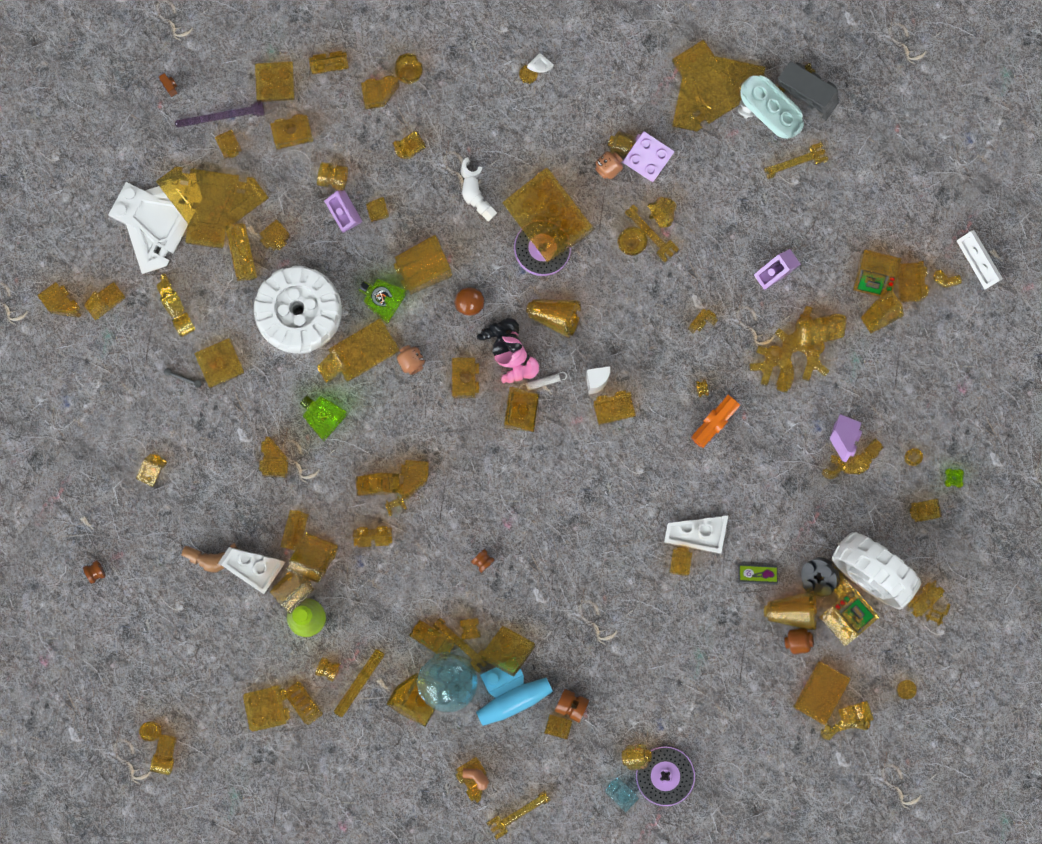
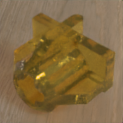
M658 197L656 202L648 204L651 211L649 219H655L660 228L672 225L674 211L677 208L676 203L672 199Z

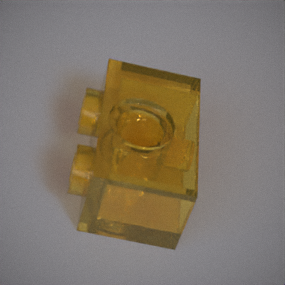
M297 114L291 119L285 120L280 118L276 119L274 123H270L277 150L313 142L307 115ZM291 127L296 128V132H295V133H293V134H288V133H287V130H288L289 128H291Z
M452 358L453 399L476 398V393H479V382H476V374H479V363L475 362V358ZM463 374L471 376V380L467 383L462 382L460 378Z

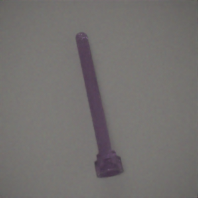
M257 101L251 104V107L175 121V126L179 128L249 114L259 117L265 116L263 102Z

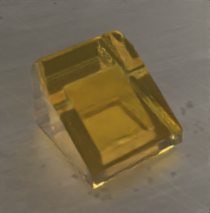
M384 197L366 204L371 222L389 217Z
M549 714L544 733L568 739L572 721Z

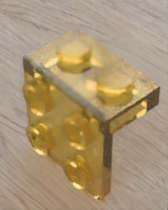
M281 685L271 686V688L243 695L250 731L254 732L289 724L288 719H291L288 707L285 708L284 700H287L284 688H281Z

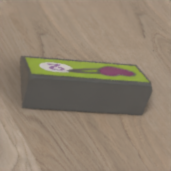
M739 564L738 583L778 585V568L773 565Z

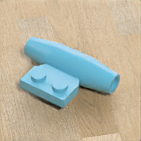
M513 658L480 675L487 691L495 699L476 711L482 726L507 719L535 705L552 693L553 690L547 678L524 684V675L516 658Z

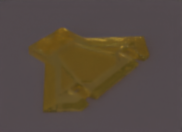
M704 40L672 59V63L681 74L682 81L672 127L697 132L702 129L700 123L704 120L710 124L739 106L742 100L740 84L751 76H764L766 67L714 56ZM699 110L701 114L695 117L694 113Z
M176 166L156 181L188 223L185 244L223 249L226 229L269 199L252 177H247L246 182H240L239 175L191 168L190 174L182 173L183 167ZM181 181H188V185H182ZM237 189L245 190V194L237 193Z

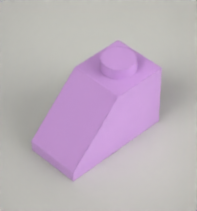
M789 249L778 254L757 271L754 276L763 289L766 290L801 264Z

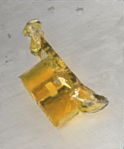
M868 701L838 709L841 721L838 724H834L832 729L829 724L825 725V728L821 729V736L825 740H830L837 732L846 729L868 730L870 728V721L874 720Z

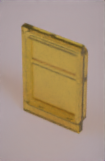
M381 318L328 349L347 382L399 352L396 342L391 337Z

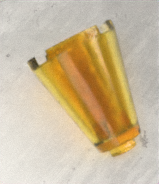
M533 299L532 302L528 303L526 313H528L529 318L565 337L571 338L570 335H574L580 317H577V311H581V302L578 300Z
M815 591L768 601L767 606H764V617H768V621L816 630L817 620H814L817 614Z

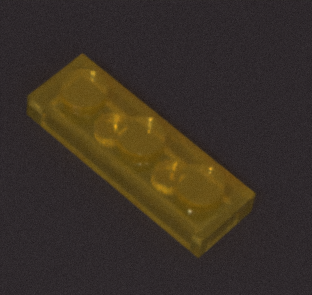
M228 224L225 226L237 281L254 280L257 278L246 226L245 224Z

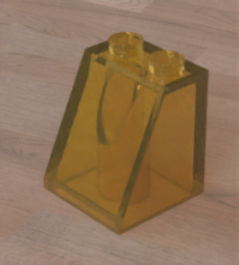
M436 235L394 257L396 263L393 266L397 274L401 273L404 279L401 281V284L405 291L409 290L410 295L452 277L451 268Z

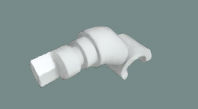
M467 157L463 160L460 169L461 175L465 178L462 189L463 198L468 205L471 204L473 207H477L478 213L487 221H490L497 212L487 201L484 202V198L481 196L478 179L476 178L479 177L482 167H478L475 172L469 171L466 166L470 160Z

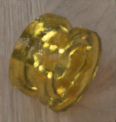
M706 379L702 382L696 381L698 397L701 398L702 395L709 396Z
M912 448L906 452L904 456L905 462L909 466H917L923 460V453L917 448ZM913 452L916 453L915 456L918 455L919 457L915 462L909 459Z

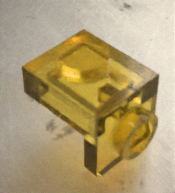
M413 131L401 141L393 142L394 151L401 159H410L426 148L418 131Z
M938 498L911 503L910 515L915 522L942 518Z

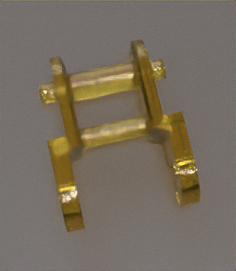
M399 496L391 502L386 500L387 504L385 506L389 516H392V508L399 505L407 510L403 498H399Z
M932 597L927 608L930 611L925 616L926 621L932 620L937 622V626H940V624H943L942 619L948 614L951 604H947L944 612H939L933 608L935 598ZM932 612L939 614L940 618L931 616Z

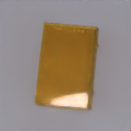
M306 533L289 559L290 563L286 570L319 583L329 565L335 559L338 546Z
M292 568L269 592L290 614L314 590V587L300 570Z
M818 661L799 697H797L793 708L826 725L851 679Z

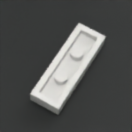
M974 230L957 240L984 289L993 286L1003 279Z

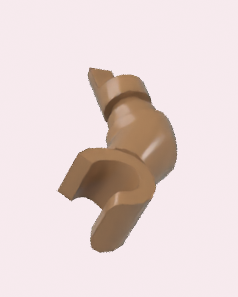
M235 543L230 546L231 548L238 549ZM185 546L181 556L190 559V562L197 565L199 563V566L203 567L205 571L219 572L224 569L218 563L225 552L202 554L201 551L189 546Z

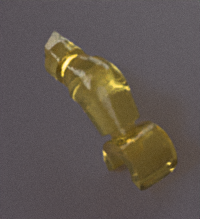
M162 273L161 281L156 286L161 296L160 300L170 317H174L172 323L179 336H186L193 332L195 327L187 312L183 313L185 310L180 297L172 289L166 274Z
M875 438L864 449L865 453L862 452L854 458H848L847 462H842L839 457L831 455L830 462L834 463L837 469L831 471L825 468L822 470V475L828 479L838 477L841 471H844V474L860 475L870 468L872 459H875L884 447Z

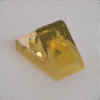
M112 282L99 293L94 291L84 306L96 321L126 297L118 286Z
M333 350L317 368L327 383L332 381L340 372L350 369L351 366L342 351Z

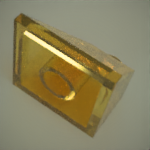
M415 673L395 687L386 704L397 713L426 727L444 692L420 674Z

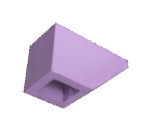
M840 414L834 424L830 440L842 461L847 462L850 456L853 457L856 452L857 446L854 444L855 441H859L862 431L859 430L861 422Z

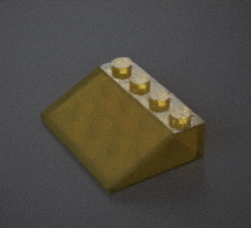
M547 167L502 202L547 262H550L595 230L585 214Z

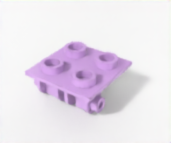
M643 131L642 134H638L635 138L636 143L622 163L654 182L675 151Z

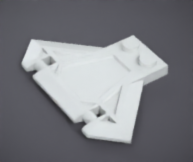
M195 175L145 191L126 182L108 215L126 224L142 274L166 267L170 261L165 258L168 252L174 254L196 212V210L192 209L194 202L200 204L203 199ZM183 198H187L186 203L182 204ZM157 247H160L161 249L159 253L156 254L155 251Z

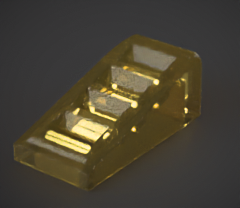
M297 681L283 692L305 724L310 725L323 715L321 709L300 681ZM300 689L301 692H300L298 695H296L294 698H292L291 695H293L295 692H297V691ZM303 696H305V699H304V700H302V701H301L300 703H298V704L296 703L299 699H301ZM307 703H310L303 711L301 710Z

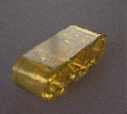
M831 314L799 322L797 343L802 346H811L844 337L847 317L843 314Z

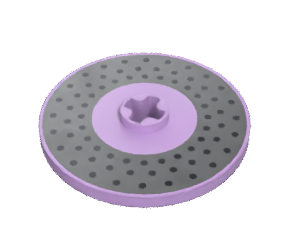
M534 221L527 224L519 231L515 239L514 253L518 263L527 272L537 276H549L559 272L566 265L570 257L571 245L567 234L561 227L549 221ZM538 245H540V246L545 245V246H546V249H545L546 251L542 250V251L540 252Z
M658 747L645 754L639 762L636 771V781L640 792L647 800L659 806H672L682 802L691 793L695 782V771L690 759L680 750L672 747ZM663 771L665 773L670 772V780L668 782L667 780H661V773Z

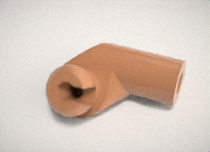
M463 768L462 778L474 779L479 790L487 789L488 778L480 769Z

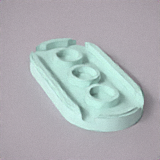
M754 75L743 82L740 91L743 103L777 136L786 139L792 138L801 132L804 121L800 108L771 80L765 76Z

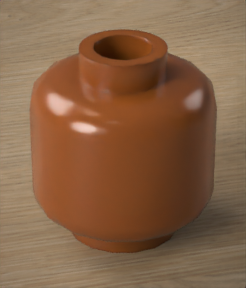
M807 628L791 629L788 632V637H784L786 649L790 648L792 654L808 653L811 647H814L813 634Z

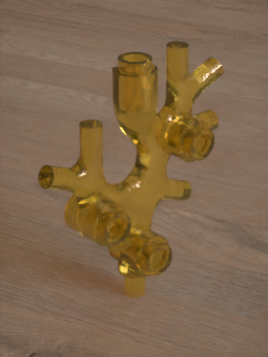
M805 306L803 314H800L799 319L795 323V331L792 334L788 335L780 328L774 333L782 340L783 346L781 348L776 345L769 348L758 345L756 353L764 355L766 360L761 363H750L749 370L763 372L761 385H768L773 367L779 366L781 370L776 382L777 390L787 393L791 389L794 380V367L791 362V356L797 351L804 353L807 357L803 380L809 381L813 370H818L824 376L829 373L830 370L819 360V356L825 348L824 343L821 340L809 342L806 338V332L812 326V317L810 316L812 307ZM801 322H806L807 326H803ZM814 345L819 346V350H815ZM771 351H776L777 356H773Z

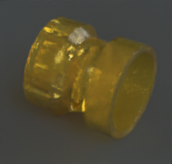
M478 618L460 621V627L464 629L461 634L462 640L481 638L480 631L477 628L479 625Z
M322 657L315 675L325 676L327 680L334 682L341 664L331 663L327 658Z
M146 722L140 727L139 734L145 741H156L160 738L162 729L156 722Z

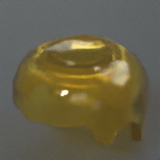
M405 53L400 55L395 62V75L401 82L413 84L419 81L423 74V67L416 55Z
M629 227L619 234L617 243L619 249L625 255L634 256L646 249L648 239L646 233L641 228Z

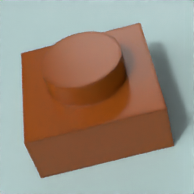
M165 73L160 75L159 79L169 95L173 97L178 94L175 90L177 84L173 78H168Z

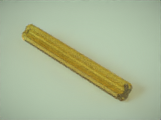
M378 649L373 652L335 708L334 713L337 716H344L384 657L383 652Z

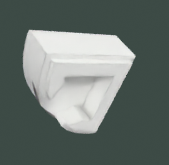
M539 53L528 64L527 68L534 72L542 73L551 70L554 64Z

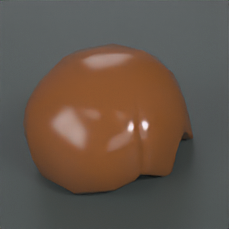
M472 287L461 289L454 299L456 310L466 316L478 314L483 309L485 302L482 293Z

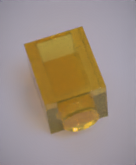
M677 547V550H672L669 574L689 576L693 553L688 551L689 548Z

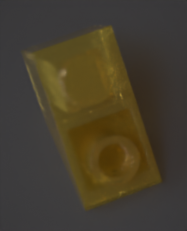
M385 76L381 80L367 79L361 83L365 109L384 107L400 86L398 77Z
M55 282L37 295L51 314L76 318L81 316L78 311L81 308L75 300L70 301L67 296L70 293L64 285L59 286Z
M892 291L876 300L861 317V320L871 334L903 317V306Z
M265 436V441L261 443V453H264L263 460H260L259 472H262L264 477L287 478L289 459L270 437Z
M405 460V465H401V476H404L403 484L400 483L399 495H402L403 500H408L428 483L429 462Z
M376 473L357 476V496L400 493L399 474Z
M420 619L409 634L410 637L446 659L455 645V642Z
M476 756L457 768L458 773L455 775L460 784L465 783L468 790L465 792L470 800H475L478 803L481 800L483 790L477 788V783L474 779L462 778L463 768L480 769L485 775L487 774Z

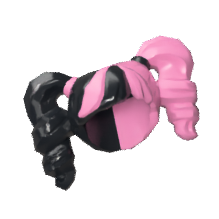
M506 318L499 323L490 324L488 328L482 329L481 333L477 335V339L481 341L497 337L493 345L495 361L504 367L513 368V370L508 371L507 374L502 376V383L522 381L523 378L531 379L539 372V364L535 358L526 353L518 337L519 324L512 318Z

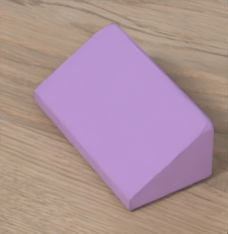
M338 190L324 200L342 233L362 222L345 190Z

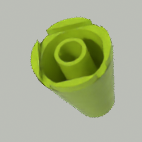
M310 598L297 600L291 605L287 613V623L290 629L301 637L316 635L322 630L326 622L324 608L319 602Z

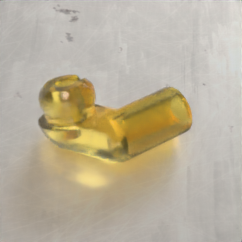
M937 270L933 276L934 281L944 288L962 283L960 275L948 277L942 270Z

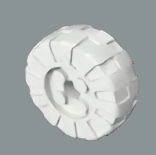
M292 266L285 269L281 268L272 273V276L267 280H264L258 289V294L254 301V316L260 333L272 346L287 353L305 354L326 345L337 332L341 322L342 305L339 293L328 277L316 269L306 266ZM301 307L304 309L302 314L294 315L296 308Z
M857 532L849 533L841 541L832 556L835 566L852 582L876 599L895 609H904L914 598L921 585V580L917 577L915 571L906 566L903 560L890 553L881 544Z

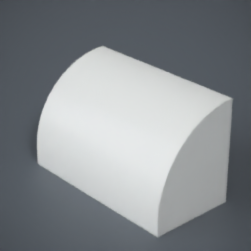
M610 366L587 370L586 380L589 394L598 393L606 386L610 374Z

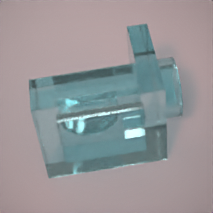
M619 778L611 781L604 791L625 813L639 799Z

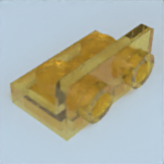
M924 261L898 264L900 302H923L929 293L928 285H925L927 266H924Z
M626 390L616 392L615 396L601 395L596 397V400L593 401L598 426L636 416L631 392L626 393Z

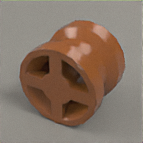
M484 549L471 563L477 565L482 573L495 559L489 557Z
M98 560L94 561L90 566L86 565L83 567L84 573L91 584L95 583L98 578L103 579L106 577Z

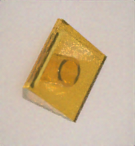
M510 387L504 428L534 432L539 394Z

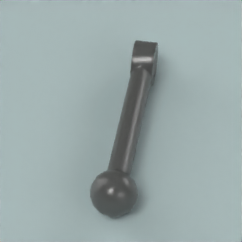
M169 368L164 370V374L166 376L171 375L186 382L192 383L196 388H200L202 386L200 380L194 381L177 373L171 372V369Z

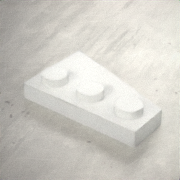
M728 516L668 523L664 543L721 554Z
M229 547L218 564L264 594L285 564V561Z

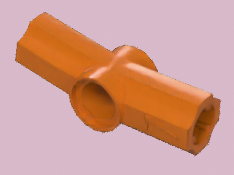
M728 394L718 407L713 409L704 419V423L696 430L691 439L698 446L704 448L714 435L718 434L728 423V419L736 412L740 404Z

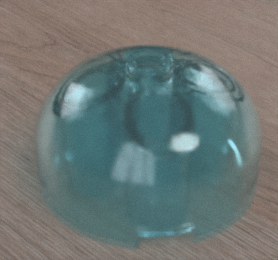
M442 652L432 656L433 658L425 666H422L418 675L417 686L420 696L426 704L440 712L451 713L463 709L472 701L477 691L478 679L474 667L467 659L452 652Z

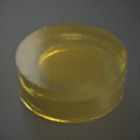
M903 680L898 683L896 692L901 699L909 700L916 695L917 688L912 681Z

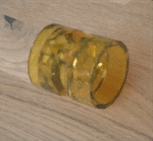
M321 162L317 176V186L328 188L332 185V188L335 190L344 191L348 177V167L337 165L334 168L332 163Z

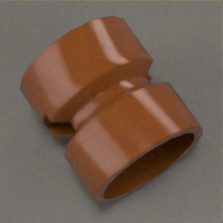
M564 689L555 712L562 715L568 714L570 719L580 722L590 700L582 696L576 697L574 692ZM572 703L577 706L576 709L571 708Z

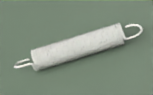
M559 373L525 384L529 391L561 380Z

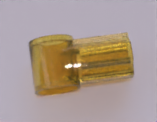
M160 734L156 754L153 755L150 772L170 776L174 764L173 754L177 737Z

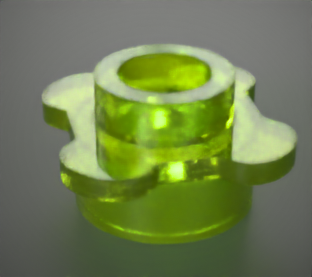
M951 468L945 470V486L961 488L964 484L962 482L964 471L962 469L952 470Z

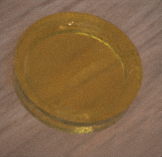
M525 65L520 69L519 77L523 83L531 84L536 81L538 72L528 69V65Z

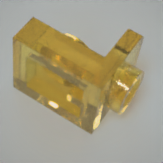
M232 129L215 137L225 159L228 157L234 158L242 151Z
M702 309L690 324L688 330L693 334L696 330L700 332L706 324L704 320H707L714 326L718 321L716 314L709 309L707 311Z
M148 455L143 460L136 479L154 487L167 462L158 455Z

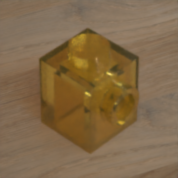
M277 219L259 233L262 238L260 242L266 249L270 247L273 252L276 249H282L290 238L288 231Z

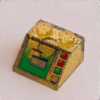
M864 249L860 256L853 291L890 299L902 258Z
M854 587L819 616L844 646L857 638L879 618L878 614Z

